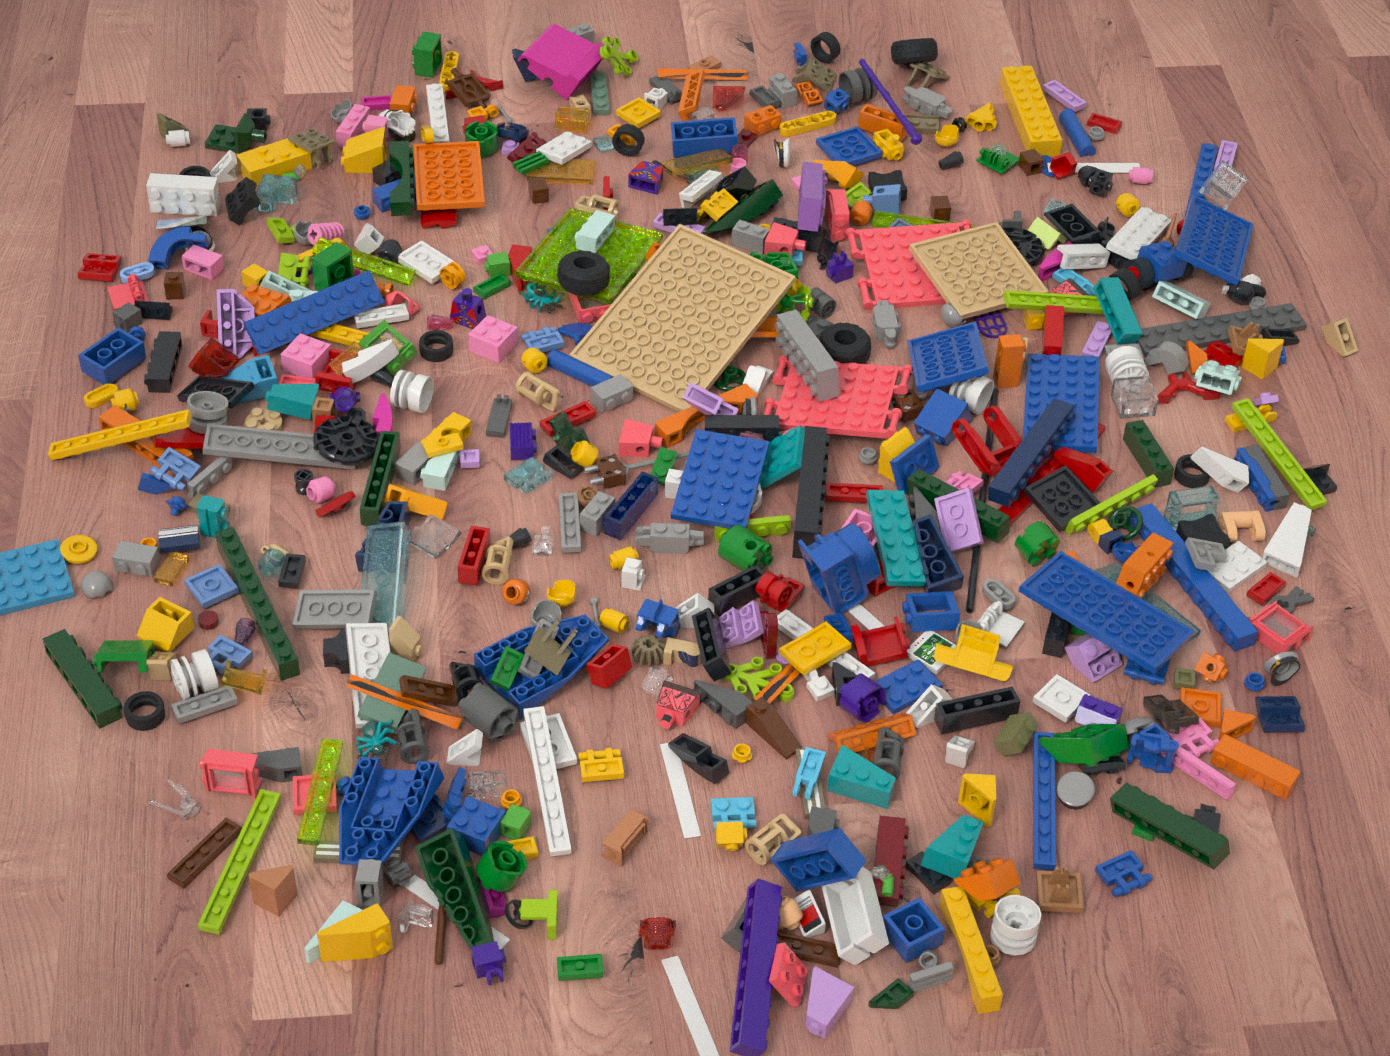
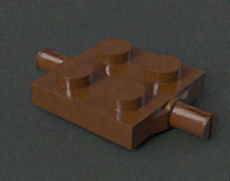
M453 68L451 73L455 78L448 81V87L465 107L478 105L485 109L487 106L484 101L489 100L491 97L488 91L473 73L464 75L460 74L456 68Z

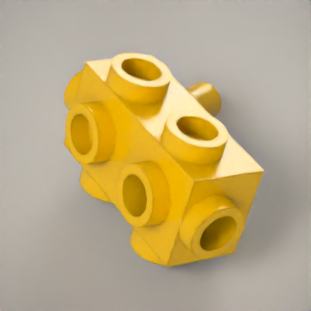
M889 129L874 132L872 141L883 152V158L886 157L889 161H897L903 157L905 149L903 143L899 141V135L892 134Z

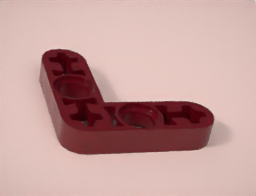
M761 611L760 615L764 633L760 635L764 656L765 659L776 658L778 639L777 613Z

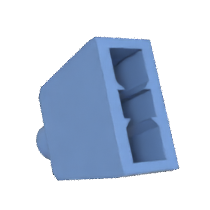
M901 184L875 186L872 195H863V201H867L872 206L873 215L894 220L900 217Z

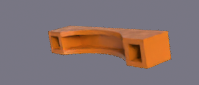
M747 384L718 395L723 398L724 402L738 408L736 415L741 414L745 398L755 396L758 405V395ZM691 406L655 422L654 436L663 437V446L665 448L679 444L690 429L705 420V414Z

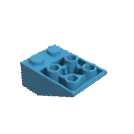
M269 355L250 359L222 377L253 382L255 388L239 403L266 397L267 390L271 391L272 385L278 384Z

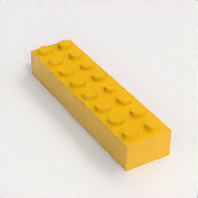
M1025 65L1001 68L999 84L1025 150L1035 149L1040 156L1060 155L1062 138L1033 67Z

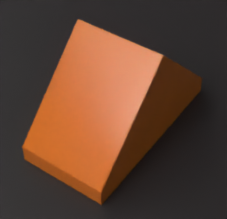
M1224 709L1219 731V741L1224 734L1237 739L1253 731L1256 717L1251 714Z

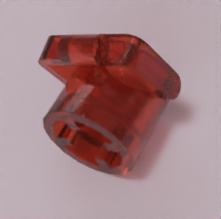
M665 917L640 920L638 935L639 937H644V948L649 950L672 948V936L675 933L676 920Z

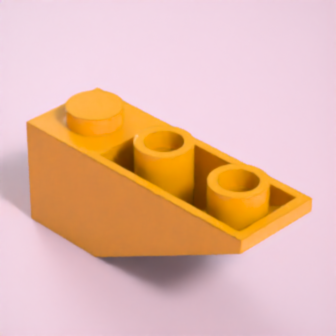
M814 160L813 162L823 164V170H826L829 174L827 177L835 182L836 180L839 181L838 185L845 190L847 188L851 189L858 184L864 175L855 166L845 161Z
M389 484L384 503H388V501L408 502L409 511L440 520L444 519L449 503L399 484Z

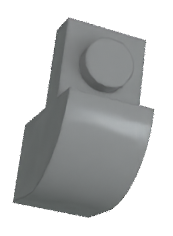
M1164 341L1159 348L1150 350L1144 359L1147 366L1163 362L1167 374L1184 371L1190 363L1182 347L1170 341Z

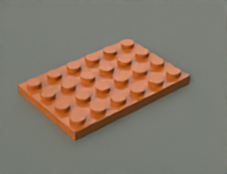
M479 141L413 144L417 211L485 207Z

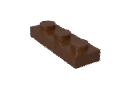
M402 675L399 679L402 697L456 707L459 704L455 685Z

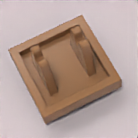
M1250 322L1244 329L1232 325L1229 327L1228 334L1233 353L1244 356L1248 338L1263 339L1262 334L1258 333L1259 324L1254 326L1253 322Z
M1058 866L1053 871L1037 870L1036 885L1040 911L1083 913L1084 906L1080 872H1068V867L1059 870Z

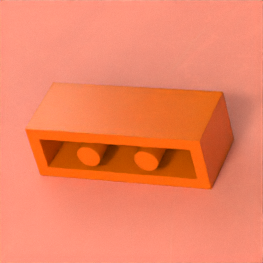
M866 104L859 111L858 126L865 131L874 133L889 129L892 134L899 135L900 142L908 135V132L893 112Z
M1020 334L999 336L993 372L997 388L1018 387L1019 379L1022 378L1021 366L1024 365L1023 352H1026V343L1022 341Z

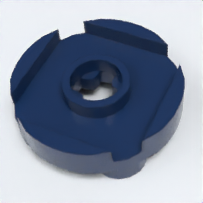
M505 123L497 124L498 137H510L512 141L519 142L521 138L526 139L529 135V129L526 126L516 123H510L508 126H505Z

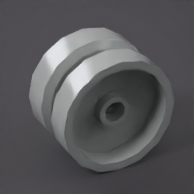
M198 391L188 396L186 409H189L192 414L189 429L200 434H206L207 423L227 425L228 400L222 394L211 391Z

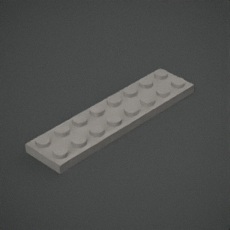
M207 423L203 454L355 470V465H341L340 462L335 461L333 463L323 458L319 454V450H316L314 447V434Z

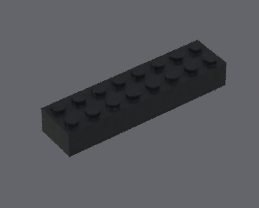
M805 426L792 558L803 559L798 544L799 540H802L808 547L816 542L814 536L817 534L821 535L822 527H818V525H822L823 514H820V512L824 510V500L821 499H825L826 487L822 486H826L827 474L823 473H827L828 461L824 460H828L829 448H825V446L829 447L830 435H827L826 427Z

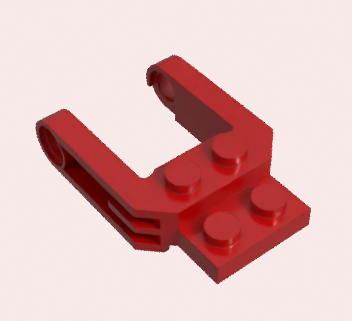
M991 406L983 412L986 424L1003 446V448L992 453L966 419L961 418L952 423L954 435L980 472L990 476L999 473L1022 442L1021 437L998 406ZM991 411L995 414V420L991 417ZM960 424H962L964 432L961 431Z

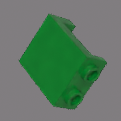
M154 640L104 641L102 646L99 647L98 652L94 654V666H97L98 672H103L109 661H138L139 673H147V659L155 653Z

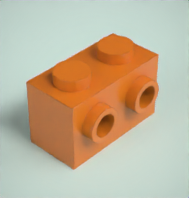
M396 85L390 101V110H403L404 113H409L411 116V113L415 110V103L418 102V93L415 92V87Z
M772 105L744 114V128L756 133L757 136L776 130L781 124L782 114Z

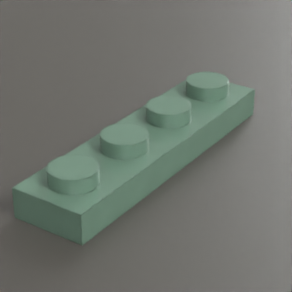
M600 72L590 73L594 115H610L606 74Z

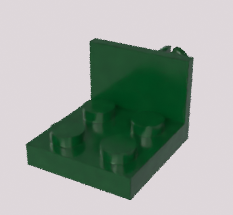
M244 113L237 127L216 124L204 144L206 149L225 152L231 150L234 153L240 154L251 147L253 142L265 144V141H267V131L255 129V123L247 113Z

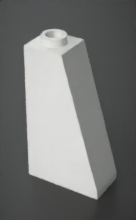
M1293 503L1263 552V559L1268 562L1267 565L1298 578L1311 509L1304 505Z

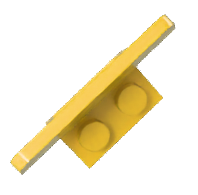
M962 624L955 649L936 643L934 659L937 662L1001 681L1008 680L1013 669L1012 665L995 661L1001 635Z

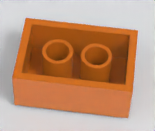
M254 284L241 293L255 307V317L292 302L290 295Z

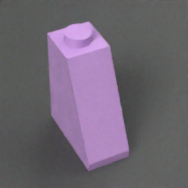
M815 966L812 972L805 1028L812 1034L819 1035L825 1039L853 1001L854 987Z

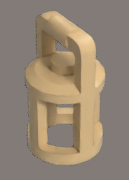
M594 194L592 197L581 196L575 202L574 208L588 212V216H592L596 210L613 214L616 220L620 209V202L616 199ZM599 206L607 207L608 211L598 208Z
M529 371L519 377L515 387L517 394L526 396L534 401L536 405L543 406L552 412L558 409L560 392L551 383L542 381ZM525 379L529 380L527 387L522 386ZM534 385L538 387L535 393L531 391ZM553 393V395H552V402H551V404H549L547 401L549 400V398L551 397V394Z
M511 537L493 542L487 548L485 553L486 564L481 572L486 582L494 585L507 582L509 578L508 567L512 561L513 539ZM491 569L500 570L498 579L490 577Z
M780 814L745 842L746 851L756 863L765 865L771 860L783 842L799 838L801 830L785 814ZM782 822L794 835L788 839L785 830L777 823ZM766 833V836L759 840V838ZM752 844L756 845L759 850L755 852Z

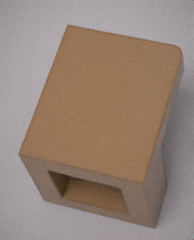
M316 397L312 407L313 425H315L316 416L336 415L334 399Z

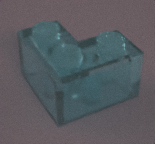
M264 174L256 190V194L261 202L256 207V210L273 212L277 202L294 204L298 195L296 178Z

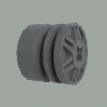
M862 67L844 71L839 75L838 85L841 90L847 92L850 96L849 105L876 97L878 89Z

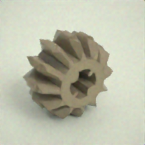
M649 633L647 636L640 635L639 639H634L632 647L635 662H640L641 666L647 664L649 667L651 664L657 666L659 661H663L665 644L663 639L656 637V635L650 636Z

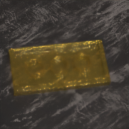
M719 148L662 161L660 165L663 166V170L669 175L676 176L733 162L731 155Z
M571 159L563 165L549 160V164L527 174V181L530 178L545 177L546 182L593 185L596 160Z

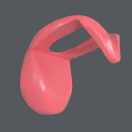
M394 291L384 299L385 307L402 304L405 300H408V313L410 316L420 310V306L400 291Z

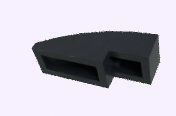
M682 733L668 743L669 748L687 766L713 784H716L730 773L726 759L713 754L711 746Z

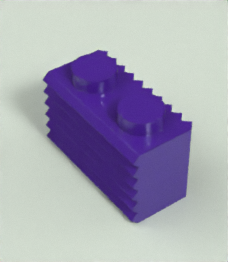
M531 422L510 423L511 460L533 459V453H537L536 442H533V440H536V429H532Z
M1084 694L1078 705L1075 722L1083 725L1120 724L1123 708Z

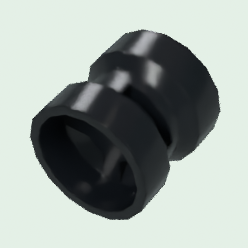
M300 469L294 474L296 492L300 495H307L306 488L314 478L311 470Z

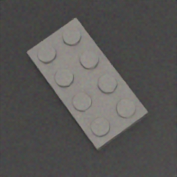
M375 589L300 590L292 625L295 629L346 628V623H371L377 592Z

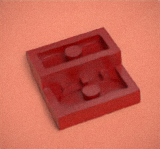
M458 209L421 210V226L425 229L439 224L441 229L456 225Z
M87 253L82 259L83 266L78 271V279L112 282L119 269L122 256Z
M1220 341L1209 343L1207 349L1204 350L1208 361H1217L1221 366L1232 365L1238 368L1242 364L1243 356L1233 353L1230 347Z

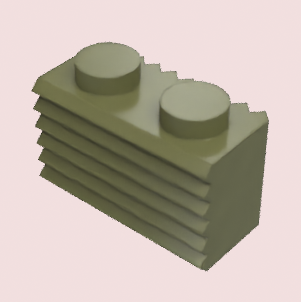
M1030 712L1009 715L1006 723L1000 729L997 737H995L994 744L1003 756L1015 755V753L1021 754L1037 729L1038 724Z

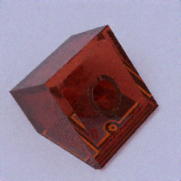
M211 337L197 352L188 367L201 377L226 376L241 359Z

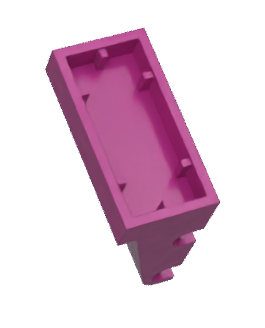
M551 24L517 61L520 62L523 58L529 61L527 69L542 81L547 77L552 79L553 85L551 88L565 100H568L603 60L599 52L600 47L604 44L600 41L594 44L556 24Z

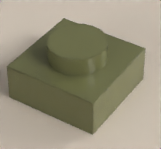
M1175 668L1173 688L1181 689V687L1194 689L1195 670Z

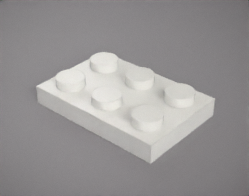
M564 132L536 149V152L540 151L541 155H545V158L547 157L550 161L563 165L591 148L592 141L585 139V137L574 135L571 132Z
M422 240L398 256L400 264L431 284L441 279L439 274L441 268L451 262H455Z
M1237 541L1225 550L1228 555L1224 562L1215 560L1216 567L1213 571H1208L1224 591L1229 594L1265 569L1268 562L1240 541Z
M560 714L546 716L556 769L576 765L577 757ZM525 721L520 722V730L531 757Z

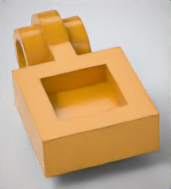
M488 105L485 109L482 106L467 110L468 117L483 115L485 120L488 117L495 118L499 113L496 105Z
M615 124L609 128L607 136L613 138L617 128L621 125ZM620 135V139L624 138L626 145L632 146L636 143V140L630 135Z

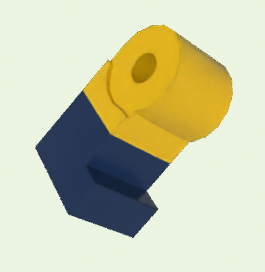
M1100 519L1087 526L1090 537L1106 554L1112 553L1113 546L1111 547V543L1114 545L1116 542H1122L1123 534L1119 530L1115 532L1105 519Z

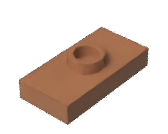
M710 55L688 66V69H717L721 67V62Z

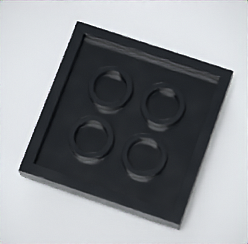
M1066 465L1025 487L1023 491L1059 532L1066 529L1072 518L1100 504L1096 497Z

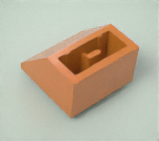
M1002 857L995 858L990 863H986L985 860L973 864V867L962 870L961 875L954 879L955 884L978 901L996 899L1021 884L1013 859L1003 860Z

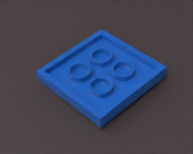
M859 126L816 138V144L831 161H845L855 166L882 157L883 152Z

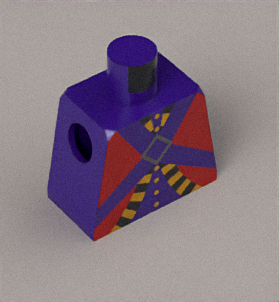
M657 160L652 161V163L641 161L628 174V188L658 195L663 181V166Z
M464 288L453 299L449 319L451 322L474 329L486 317L483 299L472 295L470 288Z

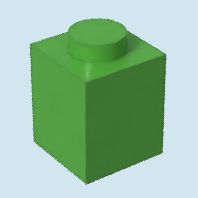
M507 252L486 255L487 262H484L485 272L489 273L490 278L499 273L504 276H511L510 260Z
M511 804L500 821L501 836L511 840L523 838L532 824L531 811L525 807Z

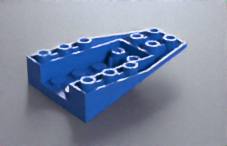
M586 614L562 619L557 625L559 629L554 640L560 645L574 629L578 631L567 646L571 653L558 675H555L543 666L540 674L532 679L517 672L508 691L489 683L504 648L508 646L525 654L524 650L529 644L537 625L523 628L474 653V666L479 670L481 678L493 691L518 709L519 720L524 717L523 709L534 708L540 705L570 681L609 641V638Z
M359 757L339 808V863L341 865L358 866L359 859L381 860L383 866L420 818L444 780V775L438 762L418 761L415 771L383 769L379 758Z

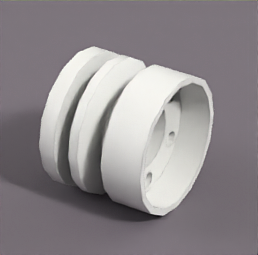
M1122 346L1109 353L1105 360V367L1113 387L1118 393L1133 394L1146 386L1150 376L1142 355L1137 348Z
M399 370L391 387V405L402 409L409 408L410 411L422 414L425 413L433 396V378L422 374L415 376L413 372Z
M983 376L979 378L973 377L965 382L952 383L949 394L968 403L970 412L979 415L986 408L992 396L994 381Z
M205 649L191 653L192 663H189L185 656L180 657L181 666L177 659L170 660L173 683L183 700L190 698L189 690L193 697L198 696V686H200L204 693L218 689L216 673Z
M1009 895L1000 899L995 907L990 933L993 945L1003 953L1014 956L1030 952L1035 947L1041 920L1039 906L1033 900L1020 895Z

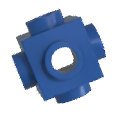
M837 87L834 91L828 93L825 98L824 108L838 115L849 107L850 96L847 92Z

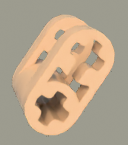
M1258 510L1219 513L1220 529L1229 536L1230 542L1237 541V528H1248L1253 541L1265 540V526Z

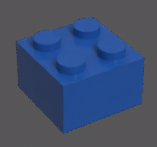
M467 796L447 825V830L454 828L462 833L468 850L482 856L487 848L500 837V821L506 814V811Z
M920 897L883 915L888 941L906 963L919 957L925 950H933L943 945L945 928Z

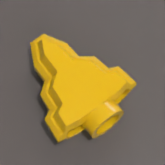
M990 102L980 109L971 112L965 118L968 126L973 127L978 132L983 130L992 131L997 125L994 107Z

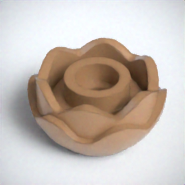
M588 485L581 487L577 492L579 503L586 507L598 490Z

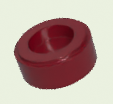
M203 611L198 616V624L202 629H213L219 623L218 615L214 611Z

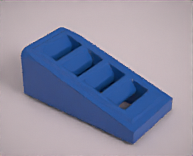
M843 613L824 616V622L827 621L851 642L852 647L853 634Z

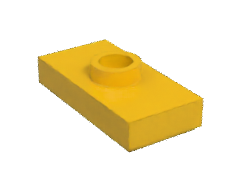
M458 432L422 441V447L427 458L464 449Z

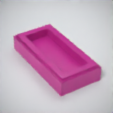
M392 95L361 97V104L370 107V111L390 109Z

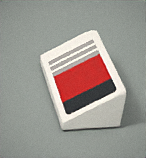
M805 891L794 898L803 914L802 919L798 922V927L803 937L808 938L825 933V921L811 891Z

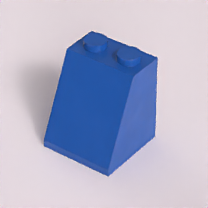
M936 388L915 420L914 426L917 434L923 437L925 434L931 435L933 442L936 444L948 446L956 438L952 431V423L963 418L970 424L972 417L968 403ZM960 424L961 431L964 430L962 424Z

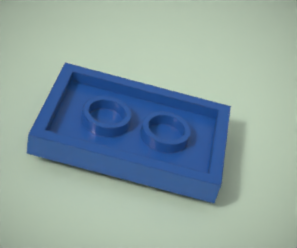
M925 434L890 461L897 490L904 491L905 494L907 493V478L917 469L932 474L939 468L931 435Z
M919 659L874 681L886 690L884 705L893 715L912 706L931 684L940 688L943 687V684Z

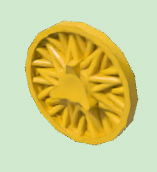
M74 535L62 542L60 552L66 561L74 564H83L91 561L96 556L97 544L91 537Z

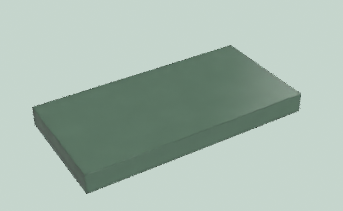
M389 652L373 683L401 693L399 683L401 676L407 675L422 679L427 667ZM367 695L357 717L369 722L374 721L377 725L380 721L387 723L389 720H392L389 727H382L396 732L406 710Z

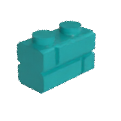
M204 495L196 506L201 535L206 537L212 536V538L216 539L215 532L230 528V522L227 521L228 508H225L224 499Z

